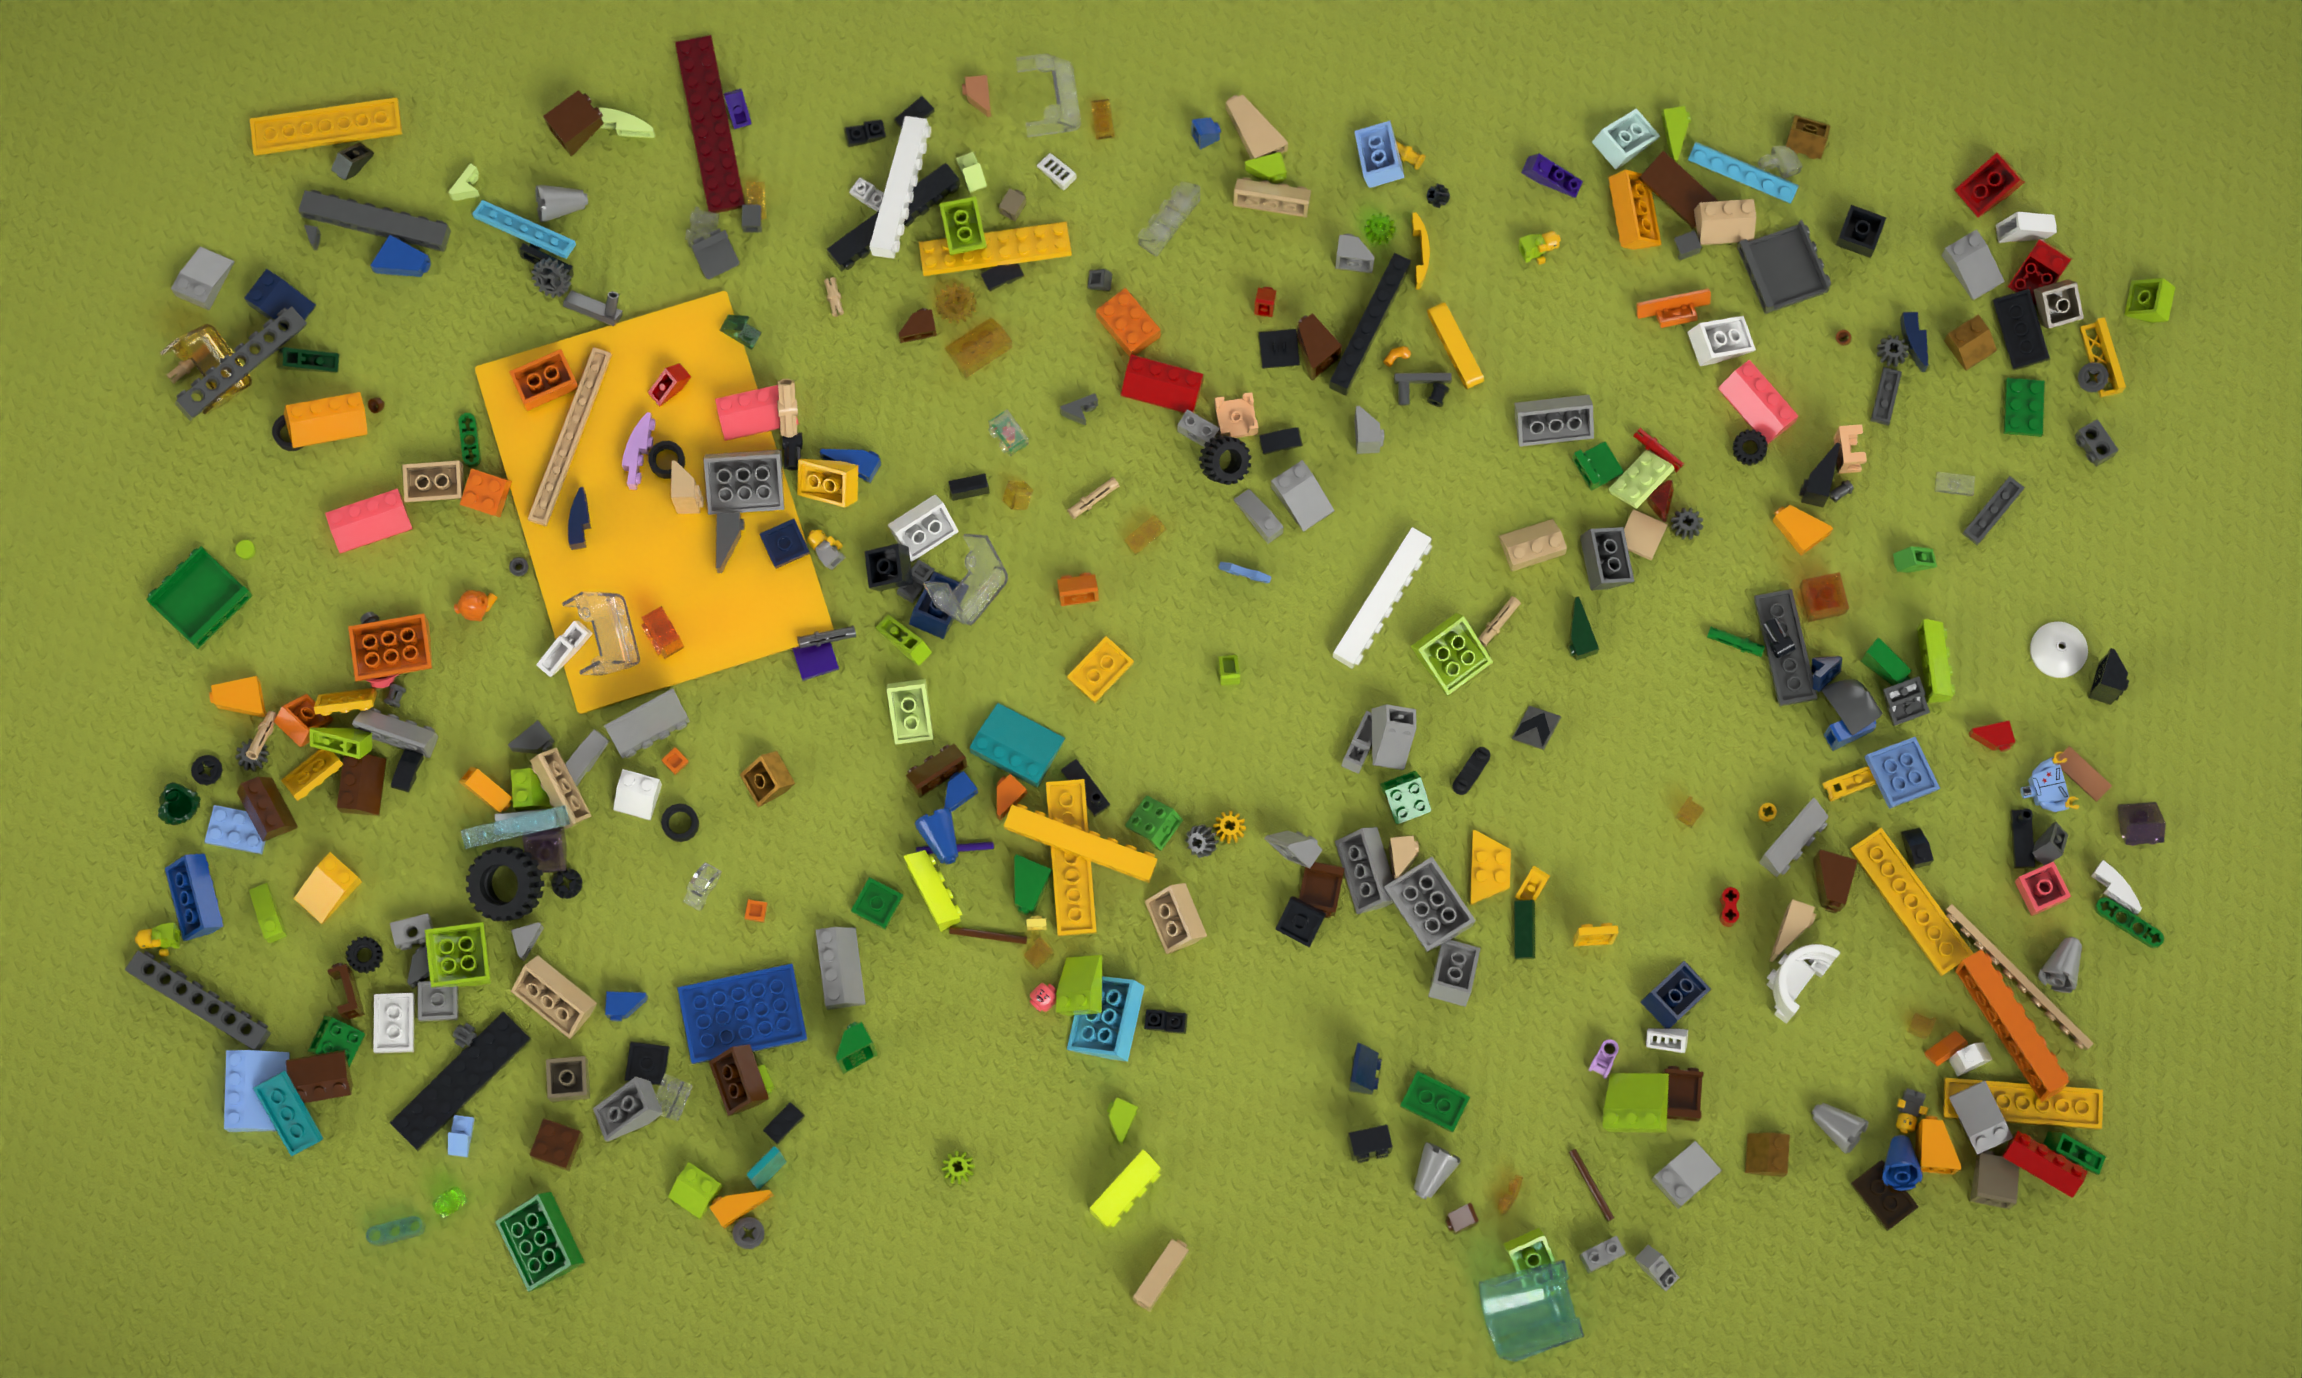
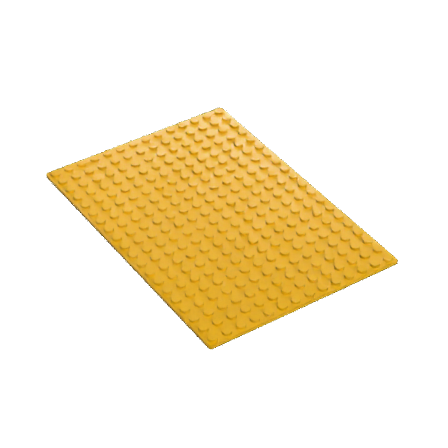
M726 291L714 293L619 322L615 326L609 325L475 367L507 479L512 481L510 489L555 639L559 635L562 636L573 621H580L593 633L577 653L564 665L579 714L798 647L797 637L811 635L816 631L821 633L834 630L810 554L775 569L760 537V533L795 519L806 543L784 470V510L740 513L741 519L745 520V530H741V538L723 572L718 573L716 569L717 514L708 515L703 460L705 454L777 450L771 431L727 441L724 439L715 399L758 389ZM593 347L610 352L612 354L547 527L530 522L528 520L530 511L577 390L527 411L509 371L562 349L579 386ZM680 363L690 374L691 378L680 392L662 406H659L648 394V391L665 368ZM647 412L651 413L653 419H655V430H651L653 446L661 441H672L681 447L685 456L684 469L695 479L696 485H699L704 499V506L700 507V514H677L671 498V479H663L653 473L648 462L649 454H641L644 455L643 466L639 468V473L642 474L641 484L637 485V490L629 489L627 485L629 471L623 470V455L630 435ZM663 450L656 457L657 466L663 470L671 469L672 461L678 462V456L672 450ZM584 487L591 523L590 529H584L587 548L571 550L568 539L570 511L579 488Z

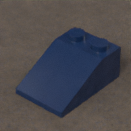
M268 269L264 271L244 298L250 307L272 321L278 318L277 314L282 309L286 308L288 310L291 306L306 320L316 307L312 301ZM284 323L278 324L279 326H281V327L284 328L285 330H288V327H287L286 324H284Z
M934 571L913 609L909 625L944 639L969 586Z
M1683 961L1641 1003L1665 1029H1670L1711 988Z
M1357 1043L1349 1091L1373 1094V1089L1377 1090L1379 1078H1375L1376 1070L1380 1071L1382 1059L1378 1058V1052L1361 1043Z

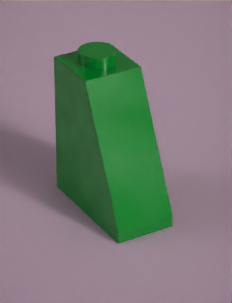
M1880 638L1875 640L1860 661L1892 686L1911 679L1908 675L1912 670Z
M1016 854L1014 857L1015 907L1018 908V912L1024 915L1029 913L1033 915L1052 874V869Z

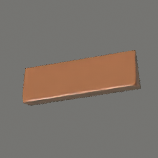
M2070 746L2059 756L2060 760L2067 758V761L2065 763H2057V765H2061L2062 771L2096 802L2112 787L2104 777Z

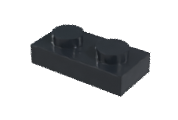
M921 96L894 120L902 129L905 116L926 119L935 110Z
M790 1102L763 1131L778 1145L805 1116Z

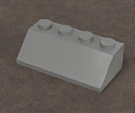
M1590 395L1514 403L1519 447L1594 438L1593 403Z
M375 708L361 711L352 723L355 729L371 732L372 739L404 750L407 749L421 753L428 758L431 757L439 738L431 727L424 726L422 728L413 721H401L399 717L393 714L383 715L381 711Z
M1815 798L1807 804L1760 860L1759 863L1775 877H1778L1780 873L1784 876L1791 868L1789 863L1793 859L1797 861L1803 854L1801 849L1805 845L1809 847L1816 839L1813 835L1817 831L1821 833L1828 825L1825 821L1829 816Z
M1361 828L1336 840V847L1342 867L1345 868L1344 873L1356 913L1362 914L1393 904L1394 902L1384 889V886L1394 880L1378 828Z
M830 927L816 929L826 1009L866 1005L856 928Z

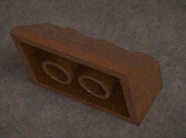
M948 744L941 748L940 753L936 756L931 755L927 757L919 767L916 765L907 771L906 779L920 798L948 780L956 772H960L968 767L966 757L955 744L951 746Z
M366 754L361 759L344 755L337 808L341 813L380 815L387 761L385 758Z
M256 777L240 784L237 794L262 842L298 828L272 778Z
M750 1044L733 1046L709 1061L728 1116L754 1108L769 1099Z
M345 1050L286 1060L287 1074L303 1103L352 1094L353 1083Z

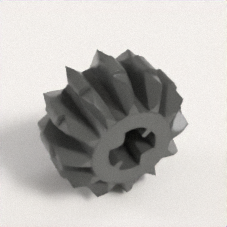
M1888 335L1887 339L1882 338L1881 344L1877 345L1879 350L1877 356L1882 357L1881 363L1887 362V367L1891 363L1894 367L1898 366V362L1903 364L1905 362L1904 358H1907L1909 355L1906 352L1909 346L1903 345L1905 339L1899 341L1898 335L1894 339L1891 335Z
M1682 508L1681 512L1676 511L1675 517L1671 519V522L1674 523L1671 529L1677 530L1675 532L1676 536L1681 533L1682 540L1685 539L1686 535H1688L1690 540L1693 539V535L1699 536V530L1703 529V525L1700 524L1703 522V518L1698 517L1699 511L1692 513L1693 508H1690L1688 512L1685 508Z
M249 739L248 744L244 741L241 743L243 748H237L240 754H237L235 757L237 760H240L238 762L240 767L244 766L246 771L251 768L253 772H256L257 766L263 769L262 762L268 763V759L265 757L269 755V752L266 751L267 746L264 744L256 760L248 758L246 752L253 741Z
M1204 824L1196 825L1186 833L1188 838H1186L1185 842L1189 843L1186 849H1192L1191 855L1197 854L1198 858L1207 857L1217 849L1215 844L1218 843V840L1214 838L1217 833L1211 832L1212 827L1206 828Z

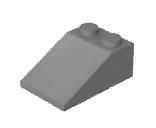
M1977 229L1945 248L1942 257L1972 300L2004 283V279L1989 247Z
M200 247L179 272L171 290L176 297L210 310L234 261Z
M1303 460L1271 480L1272 490L1303 532L1334 512L1332 505Z
M1453 940L1441 944L1428 997L1466 1007L1473 986L1480 948Z
M634 1077L593 1108L604 1139L607 1142L646 1126L663 1114L651 1081L639 1077Z
M1985 1080L1949 1097L1977 1155L2013 1138Z
M1694 1141L1651 1180L1672 1204L1679 1209L1722 1170L1700 1145Z

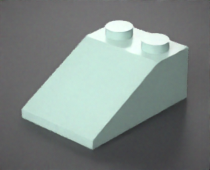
M1635 109L1602 129L1592 143L1616 170L1655 142L1660 135L1643 115Z

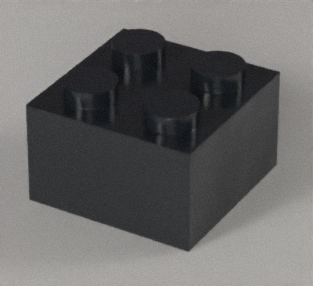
M1851 205L1836 246L1871 258L1887 217Z
M893 544L864 551L869 589L884 591L913 584L908 546Z
M1388 1125L1350 1132L1347 1137L1352 1161H1357V1163L1367 1162L1369 1158L1375 1156L1377 1159L1386 1158L1393 1148Z

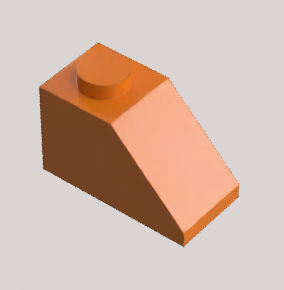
M1011 774L1007 777L1003 776L997 783V818L999 820L1009 812L1011 805H1016L1027 795V789Z

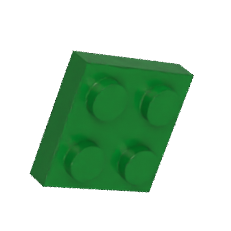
M869 877L853 905L851 913L886 930L904 895Z

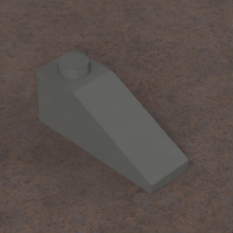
M717 513L716 569L718 573L723 572L741 538V530H745V520L741 519L740 513Z

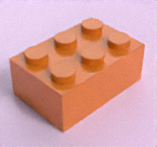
M1126 288L1096 309V318L1129 357L1131 354L1136 356L1161 337V329Z
M562 349L509 371L527 411L578 388Z

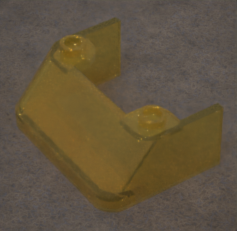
M205 324L177 337L160 352L161 355L174 351L177 358L183 361L191 359L203 377L207 376L205 372L212 366L218 367L221 364L219 361L227 354L229 356L234 354L216 328L210 324ZM235 359V363L242 366L239 360ZM222 370L220 372L223 377H230L229 371ZM249 374L215 400L202 413L205 415L221 407L250 387L252 380ZM208 382L212 390L216 388L213 382Z

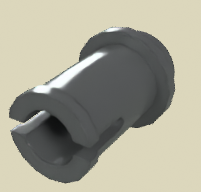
M1842 481L1840 486L1829 493V496L1836 503L1846 494H1851L1854 487L1850 481Z

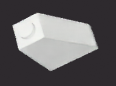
M2016 212L1996 224L1998 243L2039 240L2040 238L2047 239L2057 233L2055 216L2049 214Z
M1984 1042L1974 1043L1957 1051L1948 1060L1957 1077L1993 1059Z

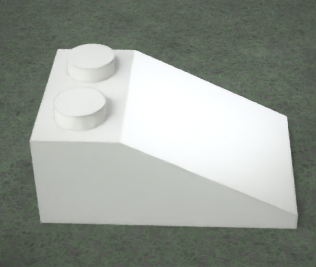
M1744 316L1699 323L1688 331L1699 366L1719 363L1756 350Z

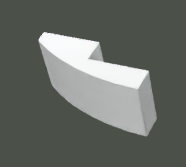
M859 177L849 193L878 212L884 193L876 189L873 184Z

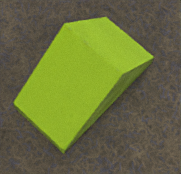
M1218 656L1221 686L1240 684L1238 656Z

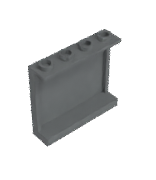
M1802 220L1799 221L1798 225L1749 242L1747 239L1739 241L1737 249L1765 314L1825 294L1830 288L1831 280L1824 273L1823 261L1821 258H1818L1816 254L1817 247L1814 241L1811 242L1809 228L1807 225H1804Z

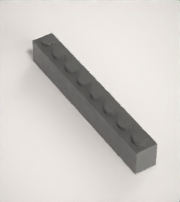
M311 190V192L304 191L298 210L303 218L385 238L391 235L406 243L445 252L451 233L447 223L440 220L436 222L429 221L428 218L418 216L417 218L406 212H393L392 209L386 207L382 209L376 208L370 203L359 204L353 199L343 200L332 194L326 196L316 190Z

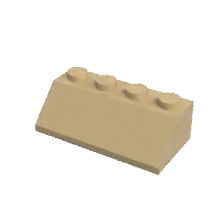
M1237 178L1233 206L1307 217L1311 190L1302 186L1294 188L1283 183L1276 185L1271 184L1269 181L1257 182L1250 178Z
M557 748L540 753L530 760L532 770L538 775L541 787L549 796L551 806L556 808L559 822L565 829L592 816Z
M538 955L524 965L511 990L513 994L569 1039L587 1021L597 1005V1002Z

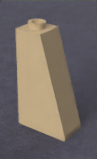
M1243 94L1232 96L1226 101V110L1251 159L1288 151L1286 139Z
M1173 1239L1170 1241L1133 1296V1302L1149 1312L1152 1310L1189 1252L1184 1242L1179 1239L1177 1241Z

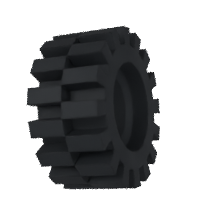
M1747 429L1745 432H1740L1733 443L1734 457L1736 456V460L1741 461L1744 465L1746 463L1748 466L1756 465L1759 461L1761 462L1767 452L1768 444L1765 436H1762L1759 431L1755 432L1754 429L1752 431ZM1746 441H1754L1757 444L1758 449L1754 454L1744 452L1743 444Z
M363 936V938L358 937L356 941H351L352 944L347 947L346 959L355 971L367 974L369 971L374 972L376 967H380L379 963L383 961V952L381 946L374 939ZM362 948H369L372 952V956L367 962L358 960L357 954Z

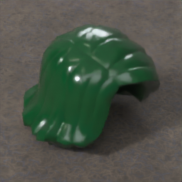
M169 783L159 796L160 808H158V817L165 821V824L169 825L185 823L187 820L192 819L193 815L197 812V808H200L201 798L196 791L193 792L178 783Z

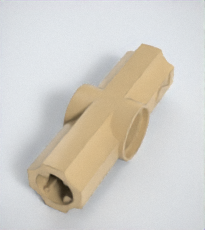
M786 378L778 381V416L780 417L781 436L793 437L797 435L796 416H798L797 399H795L794 380Z

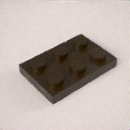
M1881 1160L1850 1183V1185L1886 1231H1888L1919 1208V1206L1906 1190H1895L1893 1186L1889 1184L1887 1186L1884 1183L1882 1172L1885 1163Z

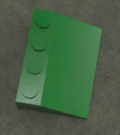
M552 1192L537 1194L495 1221L528 1292L585 1263Z

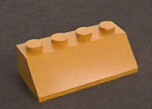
M1625 169L1608 177L1621 247L1634 250L1660 246L1662 244L1652 191L1638 179L1642 175L1641 173Z
M360 392L285 405L284 417L293 448L368 434L365 408Z

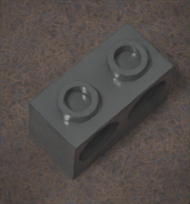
M2098 419L2079 429L2075 435L2077 444L2083 447L2087 459L2094 463L2095 466L2115 456L2118 452V448ZM2086 433H2091L2094 439H2089ZM2096 449H2102L2104 451V455L2099 454L2096 451Z

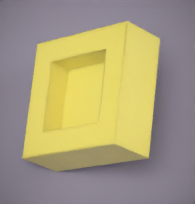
M1031 916V919H1027V930H1047L1046 919H1042V916Z

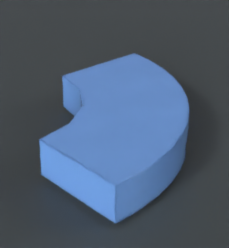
M1220 562L1218 567L1222 571L1237 576L1241 575L1258 582L1270 583L1271 576L1233 563Z

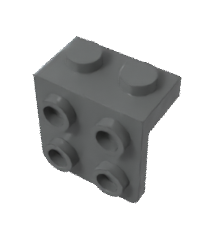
M720 228L711 232V237L704 240L702 236L694 240V245L690 246L706 279H711L739 265V260L726 231L721 232Z

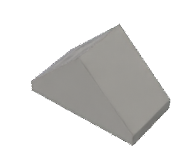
M538 922L511 930L518 956L522 961L526 960L544 929L542 924Z

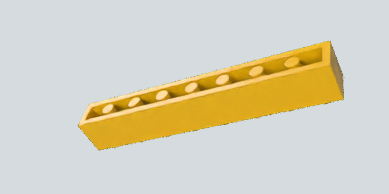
M1011 805L1004 823L1005 830L1147 883L1150 882L1157 864V858H1154V854L1147 851L1140 853L1136 851V847L1128 844L1124 847L1119 845V841L1108 837L1107 840L1100 838V834L1094 831L1084 832L1082 827L1075 824L1068 826L1063 824L1064 821L1059 818L1053 817V820L1045 817L1046 814L1035 810V813L1028 811V807L1024 805Z

